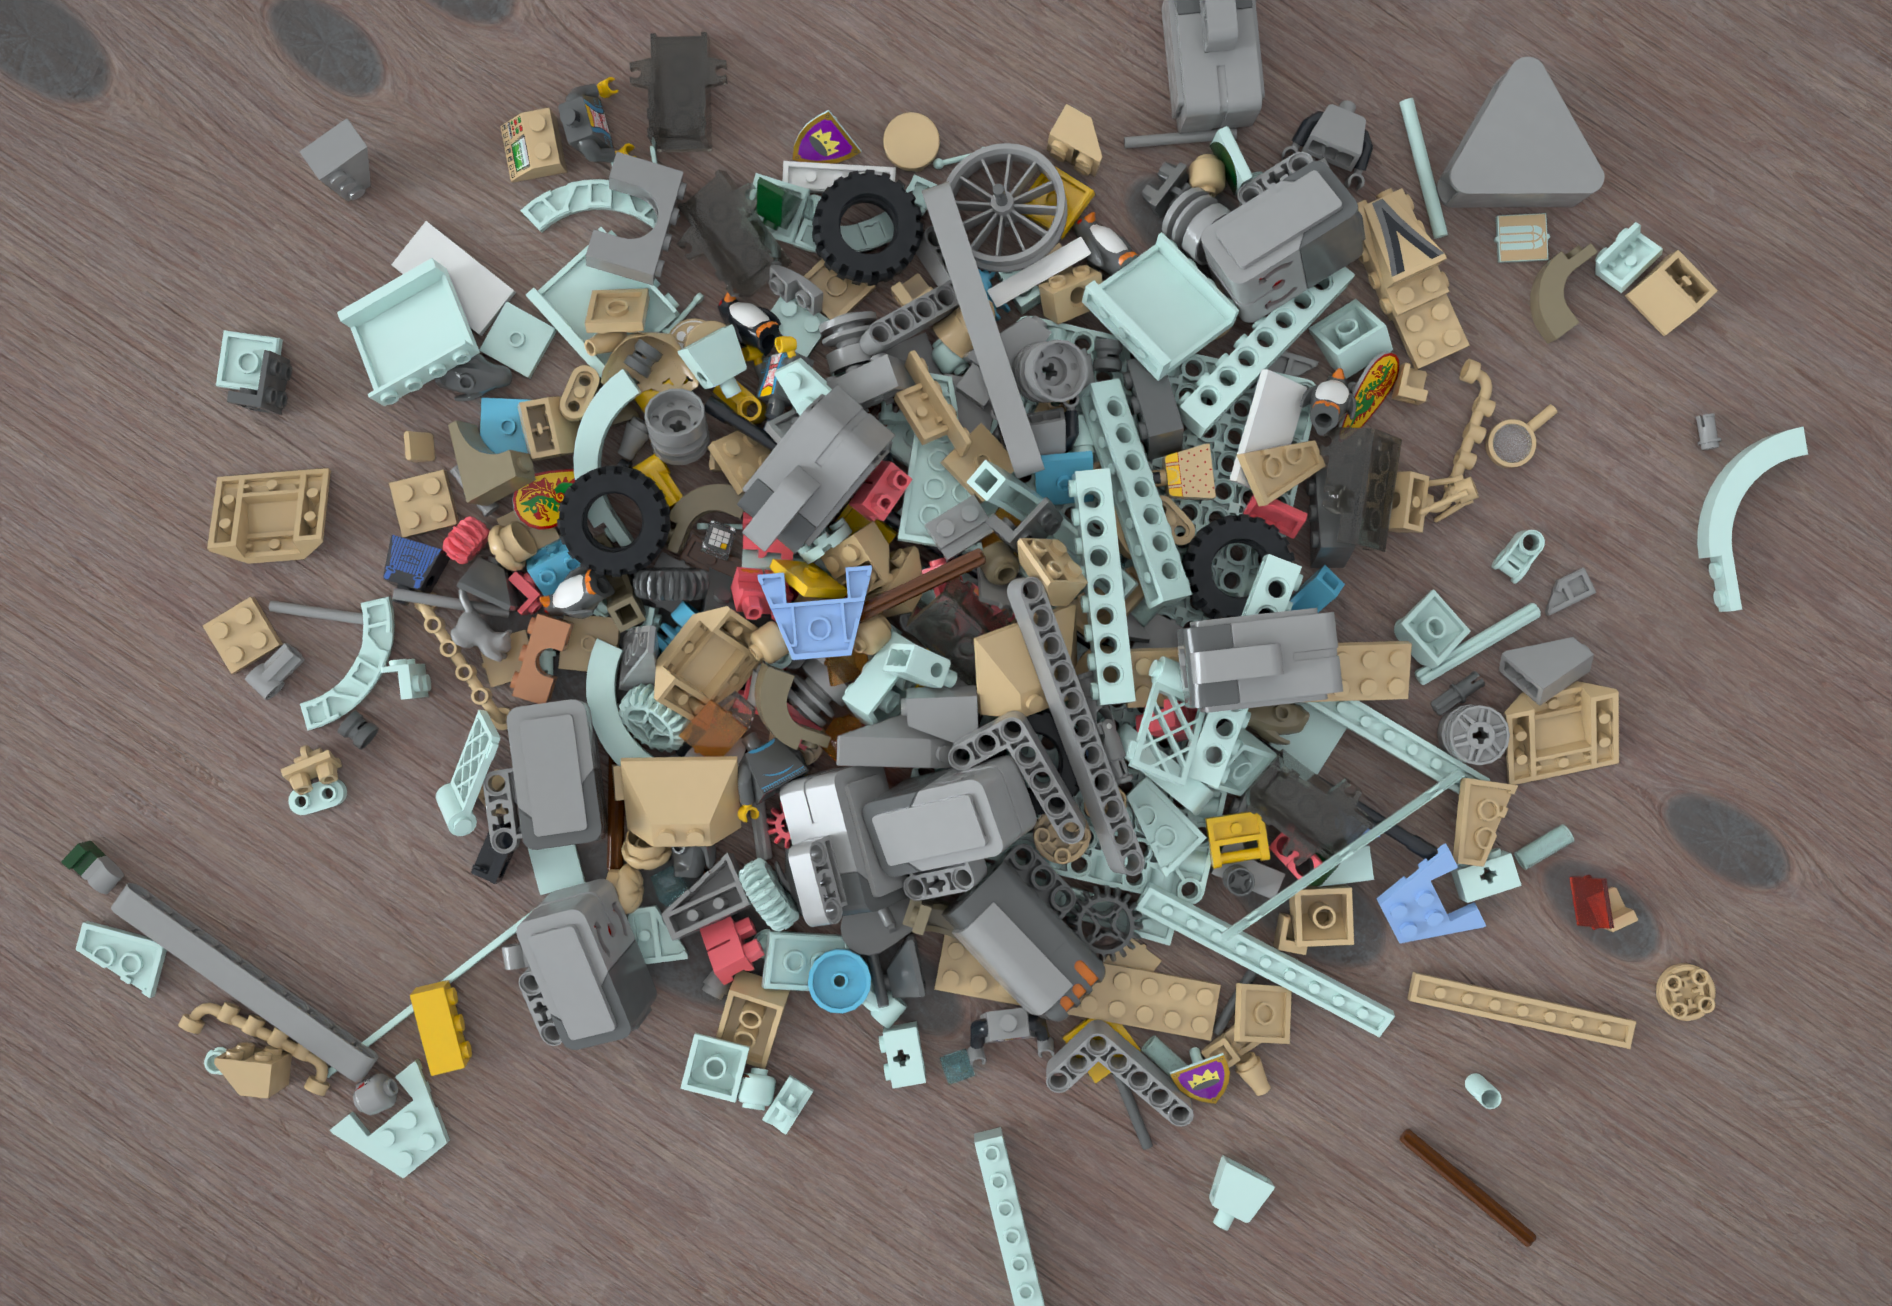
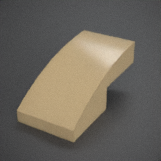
M1234 1024L1224 1031L1221 1036H1218L1208 1044L1201 1053L1205 1059L1223 1053L1230 1068L1241 1060L1242 1055L1261 1043L1234 1041Z

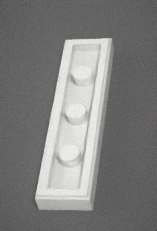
M784 161L782 181L811 190L810 193L823 194L826 188L831 187L836 179L841 176L843 178L848 177L849 172L857 170L859 174L865 173L866 169L875 170L876 175H882L885 172L890 174V179L895 182L896 167Z

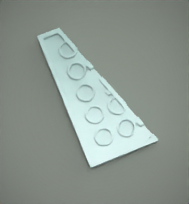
M930 373L933 380L940 384L944 398L948 404L954 407L957 419L959 420L952 377ZM914 433L907 474L913 480L906 488L904 494L898 541L937 547L924 527L925 524L972 496L940 463L955 449L947 435L922 445ZM979 541L966 549L965 552H971L977 548L983 551L982 542Z

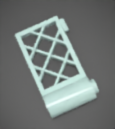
M1162 656L1159 660H1154L1149 669V676H1151L1153 684L1136 742L1130 741L1125 758L1130 760V767L1182 787L1186 784L1205 713L1200 712V708H1197L1195 720L1187 722L1180 708L1185 705L1182 691L1179 662ZM1158 694L1166 695L1173 708L1161 712L1156 702ZM1175 711L1181 727L1170 731L1163 715ZM1158 719L1165 735L1154 740L1148 728L1151 721ZM1184 730L1189 741L1187 747L1180 750L1173 734ZM1167 738L1174 754L1163 759L1155 743ZM1148 746L1157 761L1152 765L1139 761L1142 749ZM1174 757L1177 758L1181 767L1179 776L1170 774L1165 764L1166 761Z
M478 710L451 783L443 785L436 793V801L447 827L456 836L468 835L476 827L477 820L473 807L499 746L500 736L488 712L484 710Z

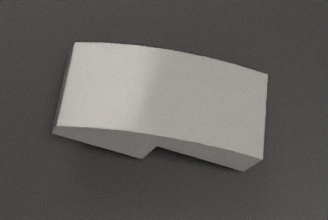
M776 264L770 266L769 286L774 294L780 295L786 303L796 298L798 304L802 308H806L813 316L822 311L823 292L816 285L788 268Z

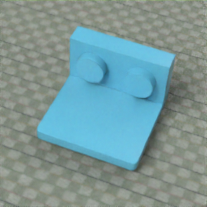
M561 539L537 550L536 555L526 560L527 571L544 596L553 594L566 576L581 564L575 558L572 559L567 553L569 551L566 545L562 544Z

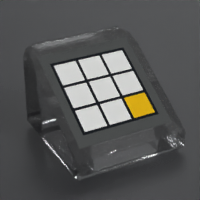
M711 520L705 531L700 551L727 560L736 535V529Z

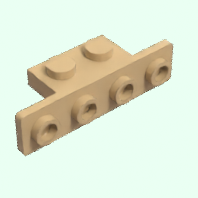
M915 350L910 351L905 362V368L916 385L897 392L894 400L922 445L947 435L960 457L967 455L972 444L969 431L960 424L954 407L948 404L944 398L940 384L934 381L928 372L925 360L920 358Z

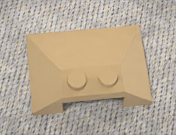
M330 469L217 477L207 549L210 552L248 564L305 559L323 543Z
M1071 602L1068 606H1060L1052 610L1073 667L1076 669V604ZM1035 615L1033 619L1035 624H1037L1038 615ZM1018 622L974 638L978 713L1000 717L1010 711H1019L1027 717L1049 708ZM1045 640L1044 650L1047 652L1048 642ZM1055 668V670H1054V677H1055L1056 679H1057V677H1058V669H1057V668ZM1067 695L1064 698V702L1068 701Z
M728 606L693 614L656 660L654 699L708 730L751 677L753 669H757L758 664L763 662V659L757 661L749 650V646L752 645L751 633L757 630L758 627Z
M1575 681L1540 706L1522 692L1504 712L1505 721L1508 723L1510 733L1506 749L1508 784L1517 785L1619 763V692L1617 689Z
M737 756L621 758L627 829L651 846H712L741 828V820L738 818L737 813L740 808Z

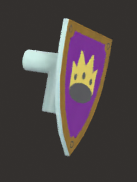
M827 110L809 121L799 132L794 144L792 160L834 164L854 157L861 153V149L837 121V118L833 116L830 110Z
M1197 1047L1191 1048L1189 1054L1193 1064L1172 1071L1170 1075L1178 1089L1188 1097L1201 1102L1216 1104L1224 1094L1229 1083L1230 1071L1227 1060L1223 1053L1203 1060L1200 1049Z

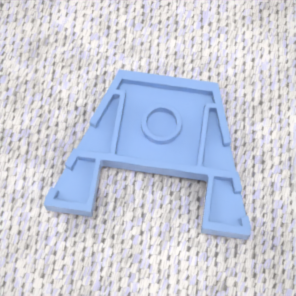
M872 565L845 567L848 598L787 603L785 573L758 575V581L792 660L852 655L872 573Z
M1446 843L1437 849L1438 853L1429 861L1425 858L1418 864L1419 869L1408 878L1403 876L1376 898L1399 943L1486 926L1475 902L1447 914L1431 883V880L1458 868Z

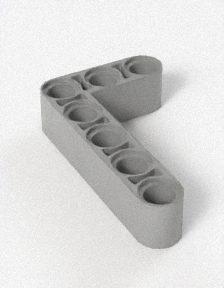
M933 226L928 227L921 235V243L916 255L938 287L872 323L860 339V347L865 354L875 356L884 353L946 318L955 309L960 307L948 269L945 267L946 263ZM873 336H876L880 342L875 340Z
M1010 711L954 742L948 754V760L953 768L962 771L1008 748L1059 838L1067 844H1075L1082 840L1086 826L1085 818L1023 713ZM1015 721L1019 723L1021 730L1016 733L1011 732L1007 729L1006 723ZM983 735H990L995 739L996 744L987 746L983 744L981 737ZM1031 747L1035 750L1036 755L1031 758L1025 757L1021 753V748ZM960 748L967 750L970 758L966 760L960 759L956 754V750ZM1045 772L1050 776L1051 780L1045 783L1040 782L1036 779L1035 774ZM1059 797L1063 799L1065 805L1063 807H1055L1050 803V799ZM1074 822L1080 829L1076 832H1069L1064 825Z
M1102 1020L1089 1022L1047 1063L1046 1084L1055 1093H1063L1070 1089L1099 1061L1175 1126H1186L1193 1120L1194 1114L1191 1098L1178 1089L1173 1079ZM1101 1036L1103 1039L1094 1040L1093 1037ZM1079 1054V1055H1082L1083 1057H1082V1058H1075V1057H1073V1056ZM1122 1054L1124 1056L1118 1058L1114 1057L1113 1055ZM1139 1071H1140V1072H1144V1073L1141 1074V1075H1136V1074H1134L1135 1072H1139ZM1055 1073H1062V1074H1064V1075H1063V1076H1055L1054 1074H1055ZM1157 1089L1164 1090L1163 1092H1155ZM1180 1106H1181V1107H1185V1108L1180 1109V1110H1179V1109H1175V1108L1180 1107Z

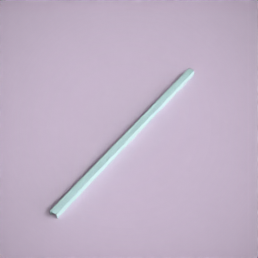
M1460 769L1455 770L1221 933L1223 940L1229 941L1465 777V775L1462 776Z
M530 913L442 981L449 980L452 983L514 935L518 925ZM412 1004L362 1043L369 1047L414 1012ZM332 1066L328 1068L327 1078L337 1072Z

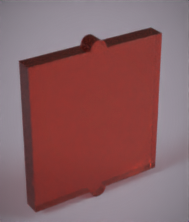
M1590 874L1584 877H1570L1577 925L1592 927L1593 930L1614 928L1607 879L1594 878Z

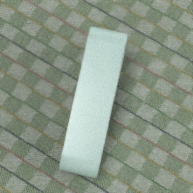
M1124 722L1117 730V733L1127 754L1130 741L1136 742L1138 732ZM1149 746L1142 749L1140 762L1147 765L1157 762ZM1158 748L1163 759L1168 757V755H1166L1163 751H1161ZM1173 759L1166 761L1165 764L1170 774L1179 776L1180 765ZM1141 771L1195 816L1202 811L1214 796V793L1207 786L1193 778L1187 777L1185 786L1180 787Z

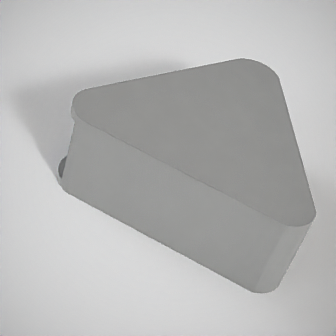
M1522 57L1516 60L1493 85L1439 178L1436 189L1439 201L1451 208L1574 207L1599 190L1603 185L1605 176L1604 171L1543 64L1536 58Z

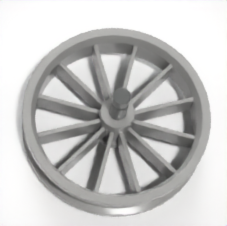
M1001 143L983 147L958 163L946 180V182L949 181L954 198L963 185L987 201H956L958 210L983 212L963 222L965 231L989 221L970 245L977 267L991 272H1014L1025 269L1046 257L1057 245L1064 232L1068 207L1063 182L1054 165L1044 155L1032 148L1012 143ZM1007 161L1004 186L1002 184L995 185L987 165ZM1013 161L1030 165L1029 169L1011 193H1009ZM984 168L993 187V196L967 180V178L977 170ZM1038 170L1050 181L1020 195ZM1053 190L1056 192L1057 206L1026 204ZM1021 214L1054 215L1055 217L1049 230L1045 231ZM1017 221L1042 237L1036 244L1026 250L1014 226ZM996 225H999L995 256L977 251ZM1011 226L1022 252L1001 256L1004 229Z

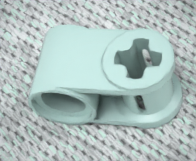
M1536 530L1517 532L1505 549L1495 558L1491 567L1495 570L1500 569L1511 577V582L1516 584L1524 577L1533 561L1545 546L1543 535ZM1527 535L1533 539V546L1530 550H1526L1523 546V539Z

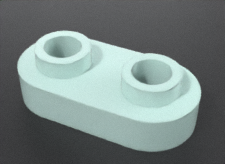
M339 779L330 784H322L319 781L313 783V789L306 794L299 795L293 790L288 802L290 809L294 813L307 815L340 805L346 799L347 789L345 784ZM327 788L333 791L331 798L326 796ZM301 796H303L306 799L305 806H302L299 803V798Z

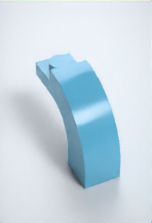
M1324 565L1290 597L1289 601L1293 602L1291 611L1317 608L1319 613L1338 596L1345 584Z

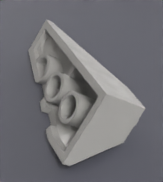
M656 626L632 627L623 637L622 650L624 652L621 657L618 690L629 691L634 686L638 687L641 683L646 686L653 684L655 687L656 660L660 656Z
M899 715L887 718L885 721L874 725H867L839 735L837 738L836 765L953 768L949 763L948 754L954 743L909 727L907 716Z

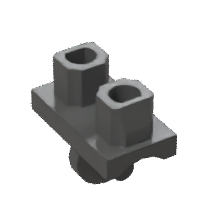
M1164 162L1158 172L1159 179L1164 181L1161 188L1159 189L1150 183L1142 191L1143 200L1151 206L1154 215L1160 219L1182 193L1192 188L1188 184L1189 174L1186 171L1187 166L1181 162L1177 166Z

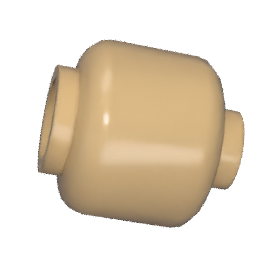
M1212 154L1198 156L1189 166V184L1192 188L1200 187L1208 192L1210 196L1215 197L1226 186L1224 163Z
M879 614L860 623L853 649L858 653L875 655L891 639V624Z
M769 621L751 633L752 645L749 646V650L757 661L763 659L766 663L772 664L789 653L776 622Z

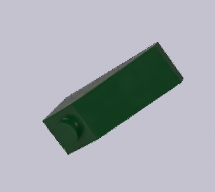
M759 177L757 181L756 214L763 217L762 223L777 231L781 227L787 230L803 199Z

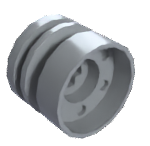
M1200 187L1191 188L1182 193L1168 209L1163 220L1162 232L1168 239L1173 240L1179 248L1183 249L1184 253L1196 263L1206 265L1208 263L1201 242V234L1206 227L1232 211L1218 203L1217 199L1210 196L1204 189Z
M876 312L846 313L819 326L820 335L827 336L822 340L823 346L837 347L836 350L826 355L831 375L845 372L847 368L854 365H865L871 362L870 358L873 356H869L862 351L860 339L870 325L877 321Z
M1065 340L1036 342L1024 347L1018 353L1013 363L1012 372L1020 394L1031 402H1064L1073 399L1082 391L1087 381L1088 366L1086 358L1079 347Z
M668 389L659 392L650 399L645 408L644 418L655 455L663 462L671 465H687L701 458L710 445V433L706 422L705 408L701 399L693 392L685 389Z
M817 658L807 659L801 666L808 677L804 680L799 675L793 673L795 676L793 681L798 687L795 689L791 685L787 698L802 716L822 728L827 721L819 712L823 710L832 718L835 713L828 703L833 700L843 707L845 702L842 697L845 695L849 684L830 665H823Z
M1463 704L1454 706L1443 715L1439 721L1437 737L1439 745L1445 753L1461 762L1485 765L1494 762L1503 755L1508 747L1510 733L1508 723L1493 708ZM1481 732V737L1473 738V733Z

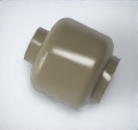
M996 542L984 548L983 553L986 557V563L980 566L987 580L994 585H1004L1014 580L1020 571V563L1011 547L1005 543Z

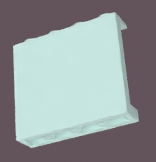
M602 227L598 229L599 231L606 233V231ZM612 230L608 232V234L617 236ZM587 246L538 291L532 288L526 296L587 364L597 371L599 377L602 378V371L612 352L590 356L584 346L587 339L597 334L587 333L585 327L592 290L648 288L650 300L644 331L637 332L661 333L663 329L668 328L680 315L676 310L679 304L669 293L664 296L657 289L661 284L656 278L654 284L649 285L586 266Z
M1162 232L1158 235L1154 246L1098 285L1095 281H1092L1085 286L1082 303L1158 381L1232 327L1239 312L1233 300L1227 298L1217 288L1215 282L1207 278L1198 269L1196 263L1192 259L1187 258L1178 249L1177 244L1173 240L1168 239Z
M433 258L337 312L340 322L351 328L374 389L368 396L383 406L396 403L402 396L419 390L427 382L444 376L450 369L469 362L472 357L480 353L449 273L444 266Z

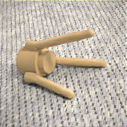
M1463 474L1452 478L1429 480L1428 487L1454 484L1455 486L1450 487L1452 496L1419 510V514H1426L1455 501L1457 504L1434 518V522L1437 523L1462 507L1474 503L1473 500L1479 498L1472 477L1464 479Z

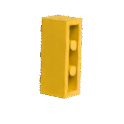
M449 980L416 987L410 994V999L431 1076L465 1068L470 1057H472L470 1042L464 1039L465 1023L462 1014L457 1012L458 996L454 987L451 988Z

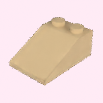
M742 970L735 975L729 989L716 1038L749 1046L746 1064L765 1069L790 990L764 989L761 987L762 976Z

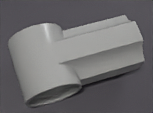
M284 643L265 663L255 667L245 680L265 700H269L284 687V681L305 659L296 648L288 643Z

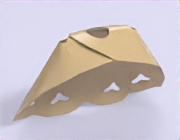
M634 332L627 335L611 353L602 371L601 383L604 385L609 378L613 377L620 370L626 369L632 378L640 382L637 386L641 392L649 389L658 392L668 389L692 391L699 385L698 380L677 352L682 348L675 336L658 332ZM638 339L643 340L663 354L659 362H655L651 367L652 372L648 378H645L623 363L626 357L632 355L635 351L634 345ZM687 376L690 379H693L692 382L688 381L686 384H684V381L686 380ZM670 378L671 382L674 385H670L669 383L662 384V382Z

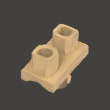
M305 745L300 748L301 756L294 758L295 764L281 769L282 777L290 782L296 793L303 795L311 792L313 789L311 783L313 778L318 777L322 784H330L337 781V768L342 767L341 760L335 758L331 751L326 750L323 752L321 748L312 751L309 745Z

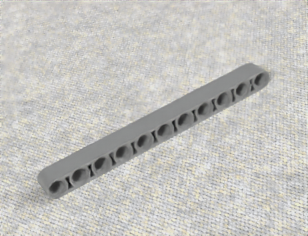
M949 181L922 190L1016 478L1045 470Z
M1036 577L1014 579L1008 585L1007 595L1107 864L1114 873L1136 876L1144 868V856L1045 588ZM1024 585H1026L1028 589V595L1026 597L1023 593ZM1035 612L1038 615L1037 624H1035L1033 619ZM1045 640L1048 642L1047 652L1044 650ZM1055 668L1058 669L1057 679L1054 677ZM1066 695L1068 696L1067 706H1065L1064 698ZM1076 722L1078 723V731H1077V733H1075V730H1074V726H1075V723H1076ZM1086 749L1088 750L1087 760H1085L1084 756ZM1096 776H1097V777H1098V785L1095 787V783H1094V782H1095V778H1096ZM1106 803H1107V804H1108V811H1107V813L1105 814V810H1104V809H1105V805H1106ZM1116 830H1117V831H1118V837H1117V839L1115 840V837H1114V836H1115V832H1116ZM1127 857L1128 862H1127V865H1126V867H1125L1124 862H1125V858Z
M127 883L111 906V910L116 915L347 1078L355 1082H362L379 1058L377 1053L370 1047L365 1046L360 1040L143 887L134 883Z

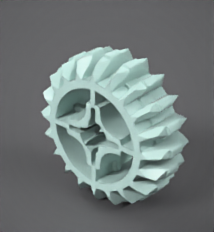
M641 683L638 687L634 686L623 697L619 705L620 710L618 714L622 717V724L627 726V731L634 735L633 738H638L642 744L649 745L650 749L657 748L660 752L666 750L671 753L673 750H678L682 747L693 731L692 726L694 723L654 699L653 684L646 686Z
M761 858L752 860L739 871V881L746 895L771 929L780 932L788 929L798 920L799 912L794 900L781 886L776 872L765 860Z

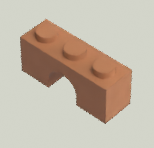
M539 613L536 618H531L527 633L531 634L529 643L522 646L519 655V661H522L519 672L515 671L510 684V688H514L512 696L537 704L550 702L558 677L546 673L541 668L540 656L547 648L559 651L567 649L574 627L573 622L548 616L544 613Z

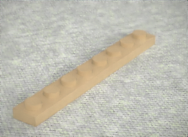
M1417 972L1412 974L1407 997L1409 1001L1627 1049L1631 1048L1636 1021L1628 1018Z

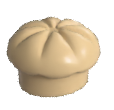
M513 521L506 526L495 525L489 531L488 544L490 551L495 555L496 561L507 570H522L526 565V560L537 553V546L532 535L517 521Z
M628 831L621 852L624 860L633 868L653 870L664 865L670 859L672 847H653L631 831Z
M628 863L624 864L621 869H610L606 880L610 881L615 887L625 914H631L639 908L643 900L644 879L640 870L633 868Z

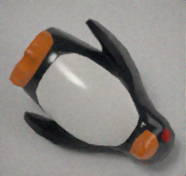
M732 291L727 292L726 296L718 304L719 313L726 326L733 325L740 345L745 347L747 345L752 346L764 356H767L775 345V338L779 337L780 320L770 310L750 303H742L736 299Z

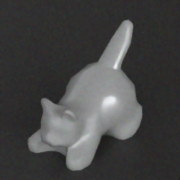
M459 589V599L465 611L458 619L457 625L451 630L453 642L464 648L477 646L483 655L498 662L506 659L507 652L511 650L510 636L512 630L495 632L475 612L466 591Z

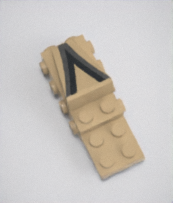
M1390 188L1376 195L1377 200L1367 203L1366 200L1357 203L1359 212L1363 217L1366 240L1363 241L1364 251L1358 259L1366 268L1369 283L1376 290L1383 313L1387 315L1389 321L1393 320L1414 369L1418 370L1470 345L1447 296L1449 292L1448 278L1443 271L1440 272L1438 267L1439 264L1447 259L1445 253L1426 234L1423 223L1416 219L1411 197L1408 194L1405 195L1403 188L1395 192Z

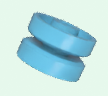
M836 948L823 953L814 962L808 978L811 997L819 1007L830 1013L843 1014L855 1010L865 1001L871 985V974L868 964L859 954L850 949ZM841 975L845 978L843 986L835 985L834 980L836 976Z

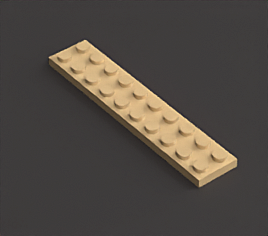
M1409 641L1338 643L1337 655L1340 659L1343 692L1329 693L1326 700L1308 702L1408 699L1412 643ZM1178 647L1130 649L1136 701L1125 703L1127 708L1145 707L1153 684L1151 676H1149L1151 664L1162 656L1179 662ZM1158 694L1156 702L1159 707H1164L1163 700L1168 699L1166 695Z
M944 935L934 990L1020 1005L957 938ZM1103 963L1106 969L1103 981L1093 985V991L1080 999L1081 1004L1067 1012L1069 1015L1211 1041L1221 985L1208 981Z

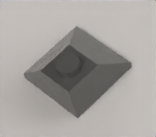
M491 555L487 559L478 557L456 586L507 611L517 612L523 605L518 589L508 580L512 575L511 570H507Z
M913 932L905 937L889 962L887 973L883 974L886 991L891 990L893 998L926 996V981L916 936Z

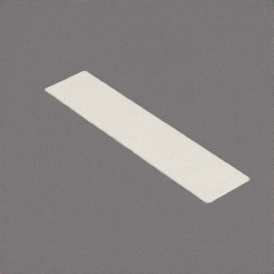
M1079 237L988 289L987 292L998 308L1089 256L1091 252L1082 237Z

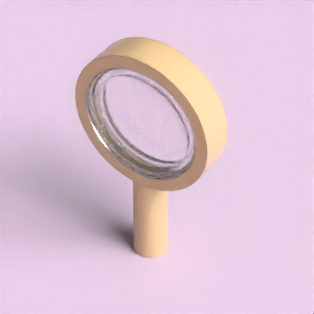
M1550 404L1527 424L1520 420L1510 419L1492 427L1485 441L1486 452L1491 461L1503 468H1515L1528 462L1536 449L1534 432L1557 414L1556 408Z

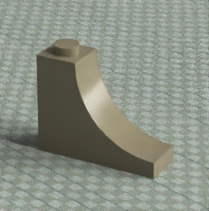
M457 420L448 425L467 503L489 506L536 480L530 454L514 450L495 454L482 440L477 425Z

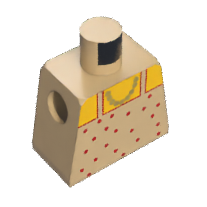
M1210 443L1166 455L1162 458V469L1151 470L1155 486H1165V494L1170 499L1208 501L1216 498Z

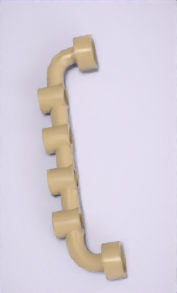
M1468 359L1464 363L1459 379L1470 384L1477 380L1480 383L1481 390L1473 403V413L1463 431V441L1460 449L1454 456V467L1448 478L1463 474L1465 469L1471 470L1474 467L1477 455L1471 453L1474 442L1480 444L1486 435V428L1480 426L1483 416L1490 417L1496 406L1495 401L1489 400L1493 387L1490 377L1481 370V363L1472 359ZM1454 484L1444 485L1445 492L1441 500L1452 496L1450 487L1455 486ZM1427 494L1426 507L1436 503L1433 502V495ZM1452 503L1447 504V505H1445V506H1443V507H1440V508H1438V509H1436V510H1434V511H1430V512H1432V513L1443 512V511H1445L1447 508H1449Z
M414 603L416 609L425 618L424 627L426 631L435 633L440 641L441 654L445 657H450L456 665L455 674L457 678L466 681L471 688L472 701L483 706L491 717L495 728L499 730L508 729L507 715L512 709L508 707L497 708L492 700L491 690L483 687L477 678L476 667L467 663L461 653V646L456 645L446 631L445 620L436 616L434 611L438 607ZM434 620L438 622V627L436 630L432 628V622ZM450 643L454 646V651L451 654L447 650ZM465 667H467L470 671L468 677H465L463 675V669ZM480 691H483L485 693V699L483 701H481L478 697Z
M225 1002L223 1006L214 1003H204L196 1007L190 1015L183 1014L178 1026L187 1032L200 1034L205 1024L201 1018L206 1014H211L221 1022L234 1025L242 1029L244 1033L266 1041L272 1047L282 1048L291 1053L295 1058L313 1064L317 1070L316 1076L310 1075L304 1088L316 1095L325 1096L330 1086V1083L326 1081L328 1076L327 1063L299 1043L297 1044L289 1040V1036L278 1028L274 1027L273 1031L263 1027L266 1022L265 1019L254 1014H250L248 1019L238 1015L241 1008L230 1002Z

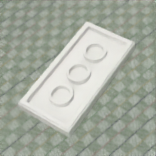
M425 221L391 265L402 274L431 258L444 266L449 273L470 328L482 336L499 315L506 301L509 302L516 292Z
M1262 369L1237 454L1290 445L1302 409L1300 402L1308 388L1271 370ZM1236 456L1230 481L1250 488Z

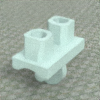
M789 1075L762 1120L775 1126L786 1135L814 1090Z

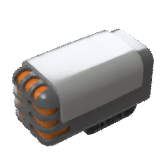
M1020 844L1009 848L997 861L987 867V876L971 890L962 892L941 914L953 926L952 934L989 974L1029 1014L1038 1015L1042 1019L1057 1022L1063 1021L1069 1016L1067 1012L1072 1008H1077L1081 1004L1080 999L1085 995H1089L1093 991L1092 986L1096 983H1101L1105 977L1106 969L1103 962L1061 920L1075 905L1076 895L1073 889L1030 845ZM1018 850L1024 851L1027 856L1024 865H1019L1015 860V853ZM1039 870L1043 871L1046 875V882L1043 886H1039L1035 881V874ZM1058 891L1063 892L1066 896V902L1062 907L1058 906L1054 899Z

